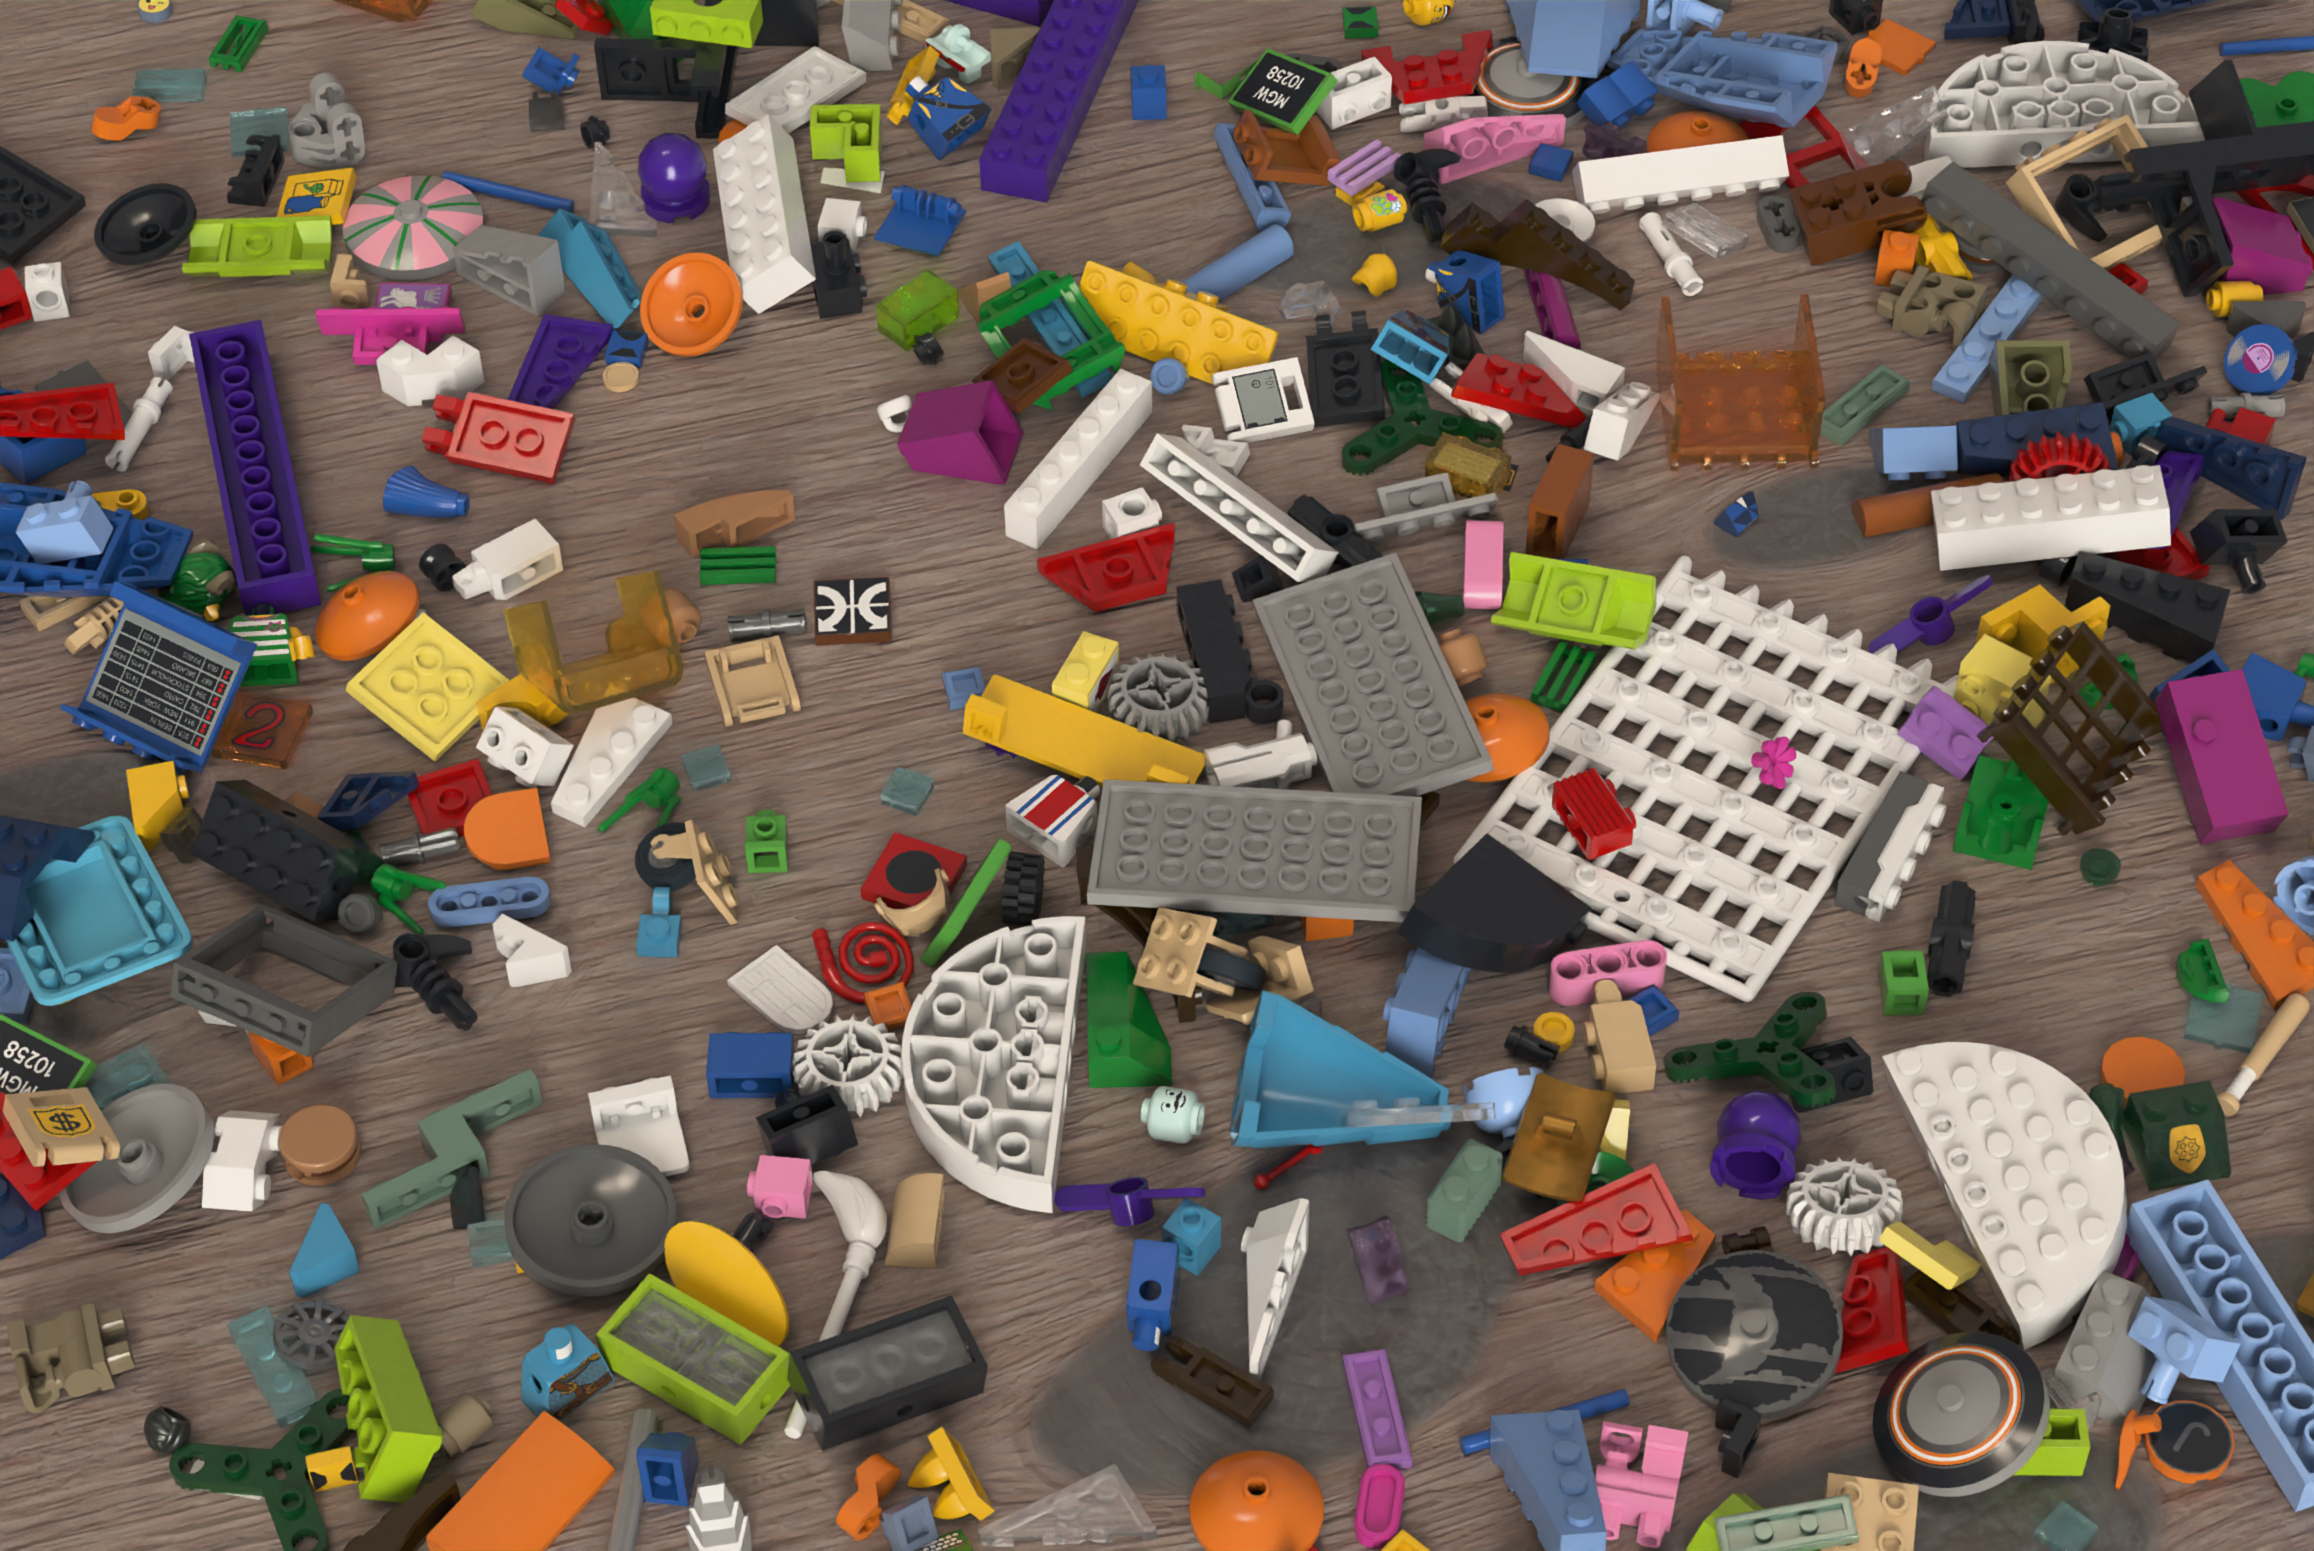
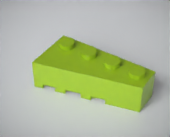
M350 1315L334 1349L342 1395L350 1396L348 1413L346 1414L348 1429L357 1430L359 1447H355L352 1451L354 1465L364 1470L365 1480L361 1481L358 1485L360 1499L405 1503L413 1497L433 1454L440 1449L443 1437L442 1429L437 1424L431 1408V1400L426 1395L420 1379V1371L415 1366L409 1350V1342L404 1337L399 1321Z

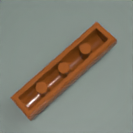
M1995 472L1857 499L1853 502L1852 513L1864 538L1934 524L1931 491L1942 490L1946 487L1978 486L1988 482L2004 483L2001 475Z

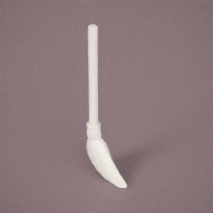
M829 1171L815 1172L813 1180L830 1201L842 1233L849 1243V1248L843 1264L845 1275L819 1342L840 1335L861 1279L869 1276L870 1266L874 1263L876 1249L885 1236L887 1225L884 1205L868 1184L857 1177ZM797 1399L784 1429L785 1434L793 1439L801 1437L807 1421Z

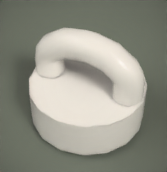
M904 395L877 406L876 410L880 421H883L887 430L895 433L902 432L906 420L896 424L892 422L891 417L904 412L906 417H908L913 402L910 396Z

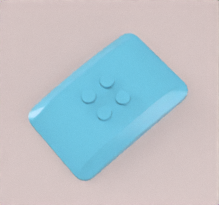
M110 816L79 827L78 829L94 831L96 838L77 862L51 859L26 890L34 916L14 941L6 940L31 993L39 1004L53 1006L64 1003L185 955L192 948L193 940L186 923L139 836L135 833L132 823L126 817Z

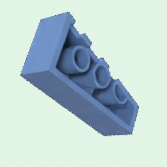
M1579 1409L1491 1415L1490 1457L1496 1466L1500 1465L1504 1472V1481L1511 1492L1515 1491L1521 1501V1510L1527 1521L1532 1520L1537 1529V1538L1544 1550L1606 1551L1607 1531Z

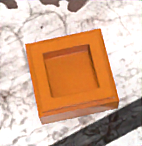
M903 982L864 993V1002L869 1016L874 1021V1026L884 1023L888 1031L905 1026L912 1006Z

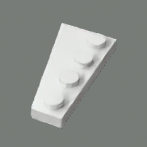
M607 686L551 801L552 813L582 827H586L673 724L671 713Z

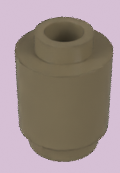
M464 1393L436 1418L443 1435L439 1451L445 1457L450 1459L456 1453L463 1454L493 1427L490 1417L494 1414V1411L484 1398L478 1394L472 1398Z

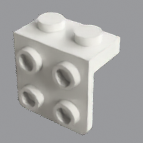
M671 1075L661 1078H648L642 1082L619 1087H607L601 1091L588 1093L598 1144L630 1150L650 1161L665 1177L684 1173L689 1169L690 1163L678 1117Z

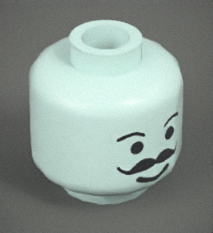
M1160 1086L1155 1090L1151 1098L1144 1099L1141 1108V1122L1147 1123V1129L1151 1138L1186 1144L1194 1135L1199 1136L1205 1118V1105L1199 1102L1195 1092Z

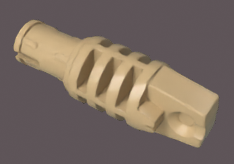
M156 588L145 590L150 594L159 596ZM109 596L75 621L74 625L78 630L71 634L64 642V645L72 655L89 644L97 649L108 641L125 602Z

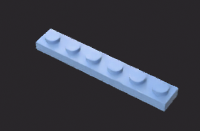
M2012 275L1933 379L1931 390L1964 404L1990 370L1989 357L1996 340H2012L2044 297L2021 279Z

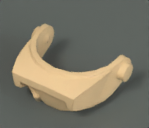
M940 868L934 870L937 876L934 890L927 899L907 909H892L887 907L881 897L877 898V903L874 905L879 915H882L891 927L898 930L904 936L919 937L921 933L935 928L949 914L950 894L946 884L950 880L944 869L940 870Z

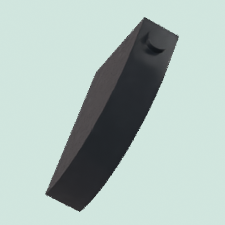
M1486 833L1412 905L1397 933L1426 952L1459 966L1487 972H1520L1533 969L1550 961L1569 942L1576 945L1588 929V925L1584 923V920L1591 907Z

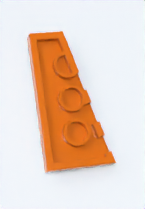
M2227 860L2198 876L2196 888L2218 923L2225 925L2229 931L2231 944L2237 953L2242 952L2250 965L2249 972L2255 982L2262 984L2268 994L2267 1001L2273 1011L2278 1009L2289 995L2295 993L2302 995L2314 988V941L2230 860Z

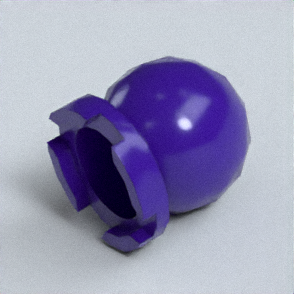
M666 132L649 140L642 149L638 160V176L642 183L641 201L645 207L646 214L657 221L674 223V218L690 215V220L697 218L705 212L710 204L709 182L705 178L706 159L699 144L684 134Z
M1754 1090L1735 1097L1724 1107L1717 1121L1718 1143L1712 1150L1710 1174L1720 1187L1725 1182L1730 1187L1739 1189V1197L1757 1200L1776 1198L1780 1196L1782 1188L1793 1183L1795 1180L1796 1158L1794 1154L1800 1143L1799 1118L1791 1106L1774 1093Z

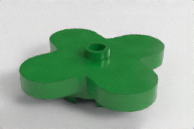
M2305 71L2289 73L2282 78L2277 86H2271L2256 79H2239L2257 128L2314 121L2313 73Z

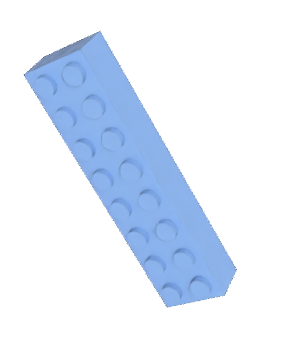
M2208 1179L2131 1204L2127 1218L2126 1234L2130 1239V1245L2136 1253L2137 1250L2139 1260L2163 1299L2182 1303L2241 1343L2223 1382L2215 1383L2294 1511L2297 1512L2314 1506V1344Z

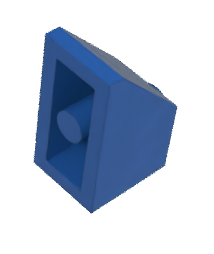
M1165 65L1131 66L1132 120L1167 119Z
M678 1432L666 1434L650 1433L638 1446L636 1453L645 1502L689 1507L699 1462L695 1437H688Z

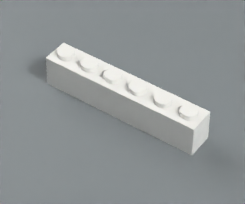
M1782 135L1578 162L1572 170L1577 202L1587 207L1592 214L1609 212L1611 210L1610 207L1623 206L1624 210L1638 209L1644 207V203L1657 201L1660 206L1677 203L1679 201L1678 198L1691 197L1692 201H1702L1711 198L1714 193L1725 192V196L1732 197L1746 193V189L1759 188V192H1770L1779 189L1780 185L1789 177Z
M1120 369L1004 504L1005 533L1007 537L1035 549L1042 545L1152 414V381Z
M1157 433L1140 463L1141 467L1297 582H1308L1326 576L1339 553L1181 437Z

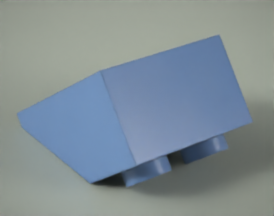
M1957 426L1869 429V440L1876 472L1887 473L1888 480H1910V472H1924V479L1947 478V471L1958 470Z

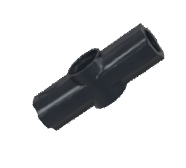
M1305 494L1294 501V504L1287 512L1288 516L1339 552L1333 564H1341L1347 569L1383 557L1380 552L1354 532V524L1349 517L1342 514H1332L1312 496L1308 497Z
M1953 880L1951 883L1941 886L1937 917L1933 919L1928 948L1931 958L1929 960L1927 981L1928 987L1935 992V995L1950 997L1952 994L1962 992L1966 960H1969L1975 928V924L1972 923V917L1975 908L1976 891L1971 889L1966 882Z

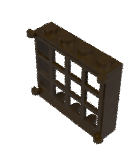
M2084 621L2071 627L2062 625L2049 635L2047 639L2049 642L2048 646L2030 661L2029 665L2032 668L2027 675L2021 677L2012 686L2013 694L1996 708L1993 713L1995 719L1989 726L1977 734V738L1982 743L1987 742L1993 736L2059 814L2066 819L2057 827L2062 836L2067 835L2071 829L2077 835L2104 824L2106 819L2099 811L2110 807L2116 801V798L2109 791L2110 788L2121 785L2132 778L2133 772L2127 767V764L2143 758L2151 750L2144 739L2164 732L2157 706ZM2065 652L2079 666V669L2069 682L2056 668L2057 663ZM2049 675L2063 690L2053 705L2039 691V688ZM2085 675L2089 677L2103 694L2093 709L2075 690ZM2032 698L2046 713L2036 729L2022 714ZM2069 698L2086 716V719L2076 733L2059 714ZM2109 702L2126 721L2116 736L2099 718ZM2052 722L2070 741L2060 756L2056 754L2042 737ZM2092 726L2110 744L2100 760L2082 741ZM2076 749L2093 767V770L2083 784L2066 765Z

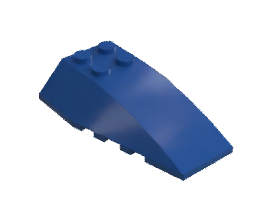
M0 482V593L61 598L108 596L115 581L135 586L144 591L170 586L194 536L191 529L148 517L144 521L134 518L132 511L118 508L114 512L101 508L114 528L102 554L37 564L16 534V530L28 506L36 503L45 504L62 501L67 492L54 488Z

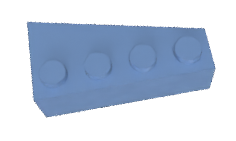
M1416 946L1417 950L1410 949L1405 965L1406 973L1400 972L1397 977L1394 989L1395 998L1389 996L1385 1004L1383 1020L1389 1022L1385 1052L1392 1054L1432 1079L1435 1071V1056L1441 1055L1445 1044L1444 1037L1448 1023L1452 1024L1460 994L1464 992L1472 969L1445 961Z

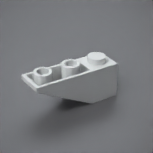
M1528 330L1525 333L1523 360L1544 370L1583 413L1593 414L1595 407L1623 387L1625 367Z
M1631 382L1630 384H1625L1594 408L1584 450L1617 461L1630 451L1657 405L1661 394L1651 391V387L1644 383Z

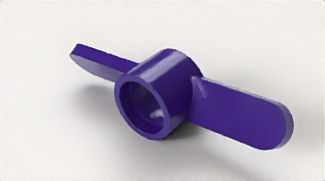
M1990 575L1982 576L1946 600L1939 597H1927L1919 600L1911 608L1910 617L1874 639L1869 645L1868 652L1873 654L1892 643L1895 645L1898 654L1917 640H1920L1925 645L1932 646L1946 642L1955 632V624L1950 613L1988 589L1994 583Z
M1128 1177L1111 1184L1063 1186L1056 1191L1054 1202L1061 1211L1111 1210L1114 1224L1118 1226H1134L1144 1223L1154 1216L1155 1211L1152 1200L1204 1198L1205 1188L1149 1189L1147 1179L1143 1177Z

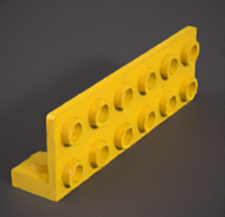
M996 674L991 677L981 697L971 694L965 704L963 734L1076 778L1091 777L1100 787H1103L1104 779L1196 784L1205 767L1204 754L1161 737L1153 736V734L1145 731L1143 733L1138 732L1135 727Z

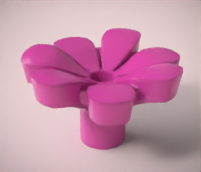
M1777 737L1775 741L1765 740L1761 745L1762 752H1755L1752 755L1751 763L1753 767L1762 769L1759 774L1761 783L1766 785L1772 783L1773 787L1783 789L1786 786L1785 777H1792L1794 768L1788 762L1794 761L1797 754L1794 747H1788L1789 739L1787 737Z

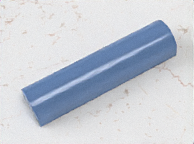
M1217 123L1214 130V139L1257 229L1262 232L1273 224L1284 228L1291 217V213L1276 182L1255 180L1234 140L1233 133L1236 124Z
M1273 224L1186 278L1182 283L1188 285L1186 291L1196 295L1198 291L1208 292L1218 296V302L1293 256V242L1283 227Z

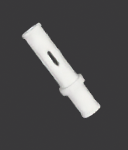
M1650 212L1645 214L1640 219L1639 227L1644 231L1654 249L1665 263L1664 269L1670 277L1675 278L1686 296H1693L1700 292L1704 282L1692 267L1693 261L1689 254L1682 252L1658 213Z
M152 378L143 397L137 399L134 403L133 414L124 427L125 440H117L105 458L106 464L111 469H114L116 463L120 462L116 471L124 472L127 470L128 464L151 425L157 423L160 419L161 408L173 391L172 385L167 380L159 387L158 385L162 378Z

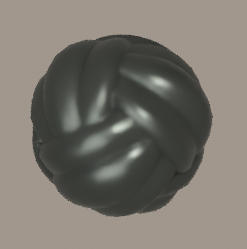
M159 1406V1408L154 1409L148 1414L144 1423L145 1438L148 1441L149 1447L157 1452L170 1453L184 1446L191 1435V1421L181 1413L165 1406Z

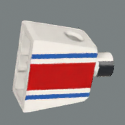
M1051 775L1005 805L1007 831L1064 868L1076 854V847H1081L1096 828L1097 803L1094 799L1100 795V787L1095 780L1088 776H1084L1079 782L1072 785L1059 775Z

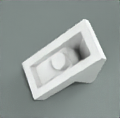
M501 914L492 924L497 950L508 958L506 970L511 987L565 978L572 972L567 946L504 914Z

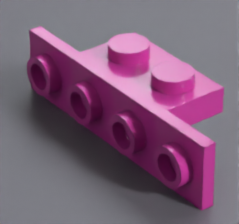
M406 306L400 309H380L378 307L344 309L332 307L330 309H316L315 315L322 335H355L352 355L355 365H377L376 359L401 340L428 355L429 334H465L466 329L460 308L448 306L437 308Z

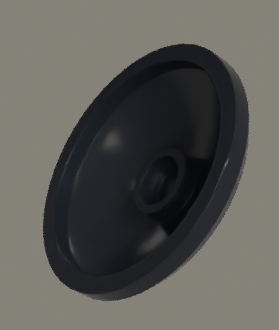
M158 183L133 189L111 203L98 219L94 231L96 246L106 259L116 264L144 265L158 261L174 252L188 238L197 218L196 205L190 194L176 185Z

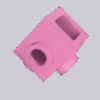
M760 1155L757 1171H750L747 1183V1195L754 1197L755 1211L771 1218L792 1217L806 1219L813 1188L810 1159Z

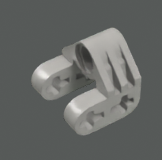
M320 73L309 84L311 102L302 106L288 128L293 159L301 164L329 171L341 169L361 161L365 155L362 120L355 107L346 103L345 92L339 79L333 73ZM328 87V95L324 96L325 88ZM346 142H351L348 146L349 149L346 150Z

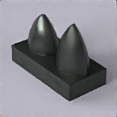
M1447 305L1440 316L1427 319L1449 334V354L1445 359L1446 365L1452 362L1464 371L1476 353L1485 354L1462 313L1453 305Z

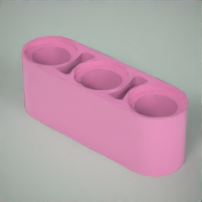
M1466 520L1463 609H1501L1504 521Z
M1642 940L1558 954L1551 962L1549 996L1554 1002L1563 1006L1593 1003L1595 998L1594 985H1596V982L1604 980V978L1611 981L1614 980V983H1617L1622 998L1633 997L1652 985H1655L1660 990L1665 979L1667 951L1658 942Z

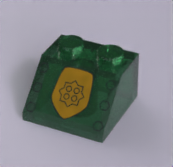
M2210 1080L2129 1094L2121 1124L2149 1191L2193 1184L2207 1179L2211 1181L2230 1177L2231 1165L2225 1116Z

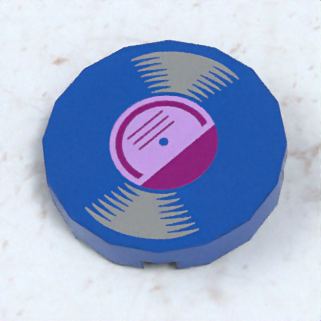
M2269 324L2252 325L2239 332L2229 343L2224 354V371L2228 381L2241 393L2249 392L2251 395L2258 396L2270 395L2282 389L2292 378L2298 351L2293 340L2279 327Z

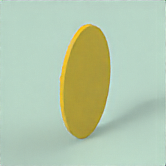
M688 1221L673 1226L665 1239L664 1254L667 1268L675 1287L774 1345L781 1347L787 1339L789 1332L788 1311L777 1284L760 1260L736 1238L713 1225Z

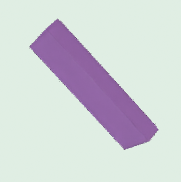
M1386 1349L1342 1355V1365L1367 1469L1376 1464H1388L1398 1470L1412 1468V1456Z

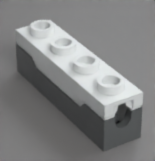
M1901 771L1898 773L1839 879L1835 901L1836 906L1864 917L1868 916L1869 919L1879 923L1887 908L1895 909L1902 892V888L1899 887L1902 881H1910L1916 868L1917 860H1915L1917 853L1925 854L1932 833L1929 832L1932 826L1938 828L1944 818L1947 808L1946 805L1941 804L1944 787L1933 783L1929 784L1928 781Z

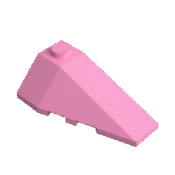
M1563 114L1474 117L1424 133L1423 151L1444 149L1461 156L1458 163L1439 169V181L1441 184H1445L1536 153L1540 143L1555 147L1563 145L1566 118Z

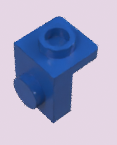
M538 47L522 77L558 97L564 85L571 88L580 70L576 69L575 66L580 56L574 53L569 63H566Z

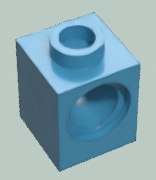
M2149 393L2116 405L2110 424V432H2116L2120 436L2122 447L2130 456L2134 454L2138 444L2145 435L2149 434L2159 439L2163 423L2169 417H2173V415L2153 393Z
M1187 1198L1183 1200L1162 1226V1242L1178 1243L1180 1267L1198 1276L1221 1248V1217Z

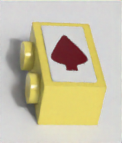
M1083 631L1052 683V696L1097 712L1107 695L1113 674L1119 673V642Z

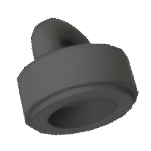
M360 892L348 895L341 901L338 907L339 922L350 933L360 934L368 932L383 919L379 904L374 897L367 893Z

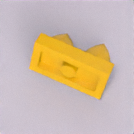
M943 1427L928 1435L927 1437L933 1448L915 1466L907 1485L913 1488H927L950 1480V1483L937 1498L932 1513L933 1517L949 1520L972 1513L981 1521L995 1512L961 1443Z

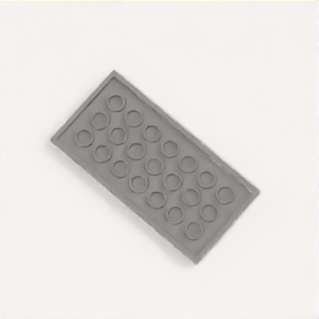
M1396 552L1252 600L1257 617L1310 742H1312L1318 761L1332 792L1416 797L1494 771L1489 752Z
M1104 779L1087 889V904L1403 922L1415 903L1422 797Z

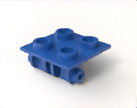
M906 185L894 187L892 200L897 202L877 231L874 240L939 257L966 214V210L962 209L961 204L957 203L956 199L952 197L939 196L933 192L928 196L925 190H921L918 194L917 189L909 188Z

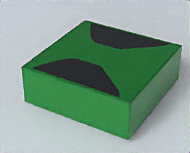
M1376 6L1342 7L1344 38L1378 37Z

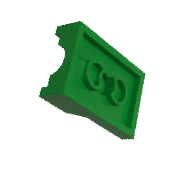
M1978 755L1956 831L1953 851L2031 870L2049 801L2011 757L2009 762Z

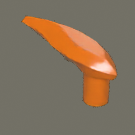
M2131 1409L2124 1418L2119 1434L2115 1489L2120 1490L2127 1476L2133 1455L2141 1440V1434L2161 1430L2162 1423L2158 1414L2138 1416L2137 1411Z

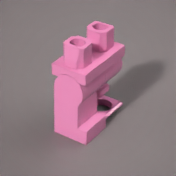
M1603 1421L1599 1452L1605 1465L1597 1464L1595 1482L1607 1531L1606 1539H1618L1621 1524L1637 1526L1636 1542L1641 1546L1657 1549L1661 1545L1665 1532H1670L1689 1432L1649 1425L1641 1472L1628 1470V1467L1638 1459L1643 1428ZM1612 1432L1625 1433L1632 1437H1619L1612 1434Z

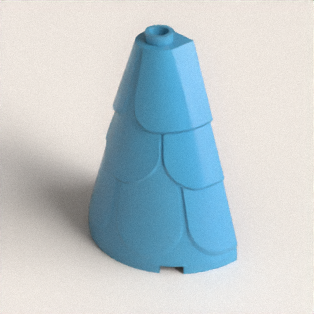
M1262 990L1250 1025L1252 1033L1247 1042V1048L1244 1049L1239 1069L1230 1123L1231 1145L1255 1149L1311 1144L1313 1146H1324L1364 1141L1366 1145L1437 1138L1442 1130L1448 1131L1453 1115V1107L1447 1106L1449 1089L1388 1052L1381 1053L1338 1025H1331L1282 995Z

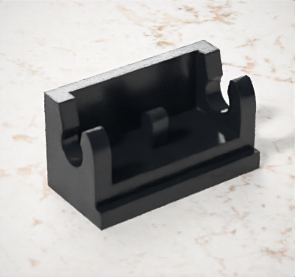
M2005 0L2011 25L2010 35L2007 36L2009 45L2044 41L2045 31L2039 21L2035 0Z
M272 134V137L251 135L247 138L246 144L251 146L258 145L261 147V150H247L238 176L229 178L227 185L232 186V189L227 194L228 203L265 207L285 162L280 136Z

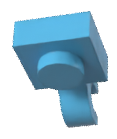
M654 887L652 915L640 914L636 944L638 957H678L682 921L681 915H672L673 900L670 899V887Z

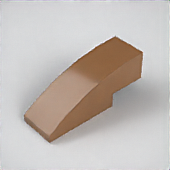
M764 490L717 498L692 506L673 516L677 541L694 558L700 555L701 549L714 548L722 543H725L729 548L742 547L794 521L795 511L793 494L790 490Z

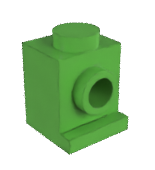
M765 809L758 811L755 816H746L745 853L748 873L788 871L786 815H778L773 810ZM778 852V855L756 856V853Z
M1882 951L1878 976L1883 1002V1015H1924L1929 987L1923 951Z

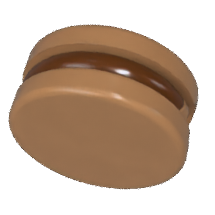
M326 1104L312 1105L295 1112L283 1124L279 1138V1148L287 1172L298 1182L311 1186L333 1184L348 1176L357 1166L361 1156V1144L354 1120L343 1109Z

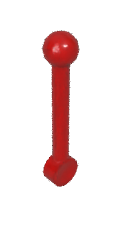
M1307 1145L1268 1173L1256 1175L1253 1180L1255 1188L1258 1190L1267 1189L1271 1180L1310 1153H1321L1323 1146Z

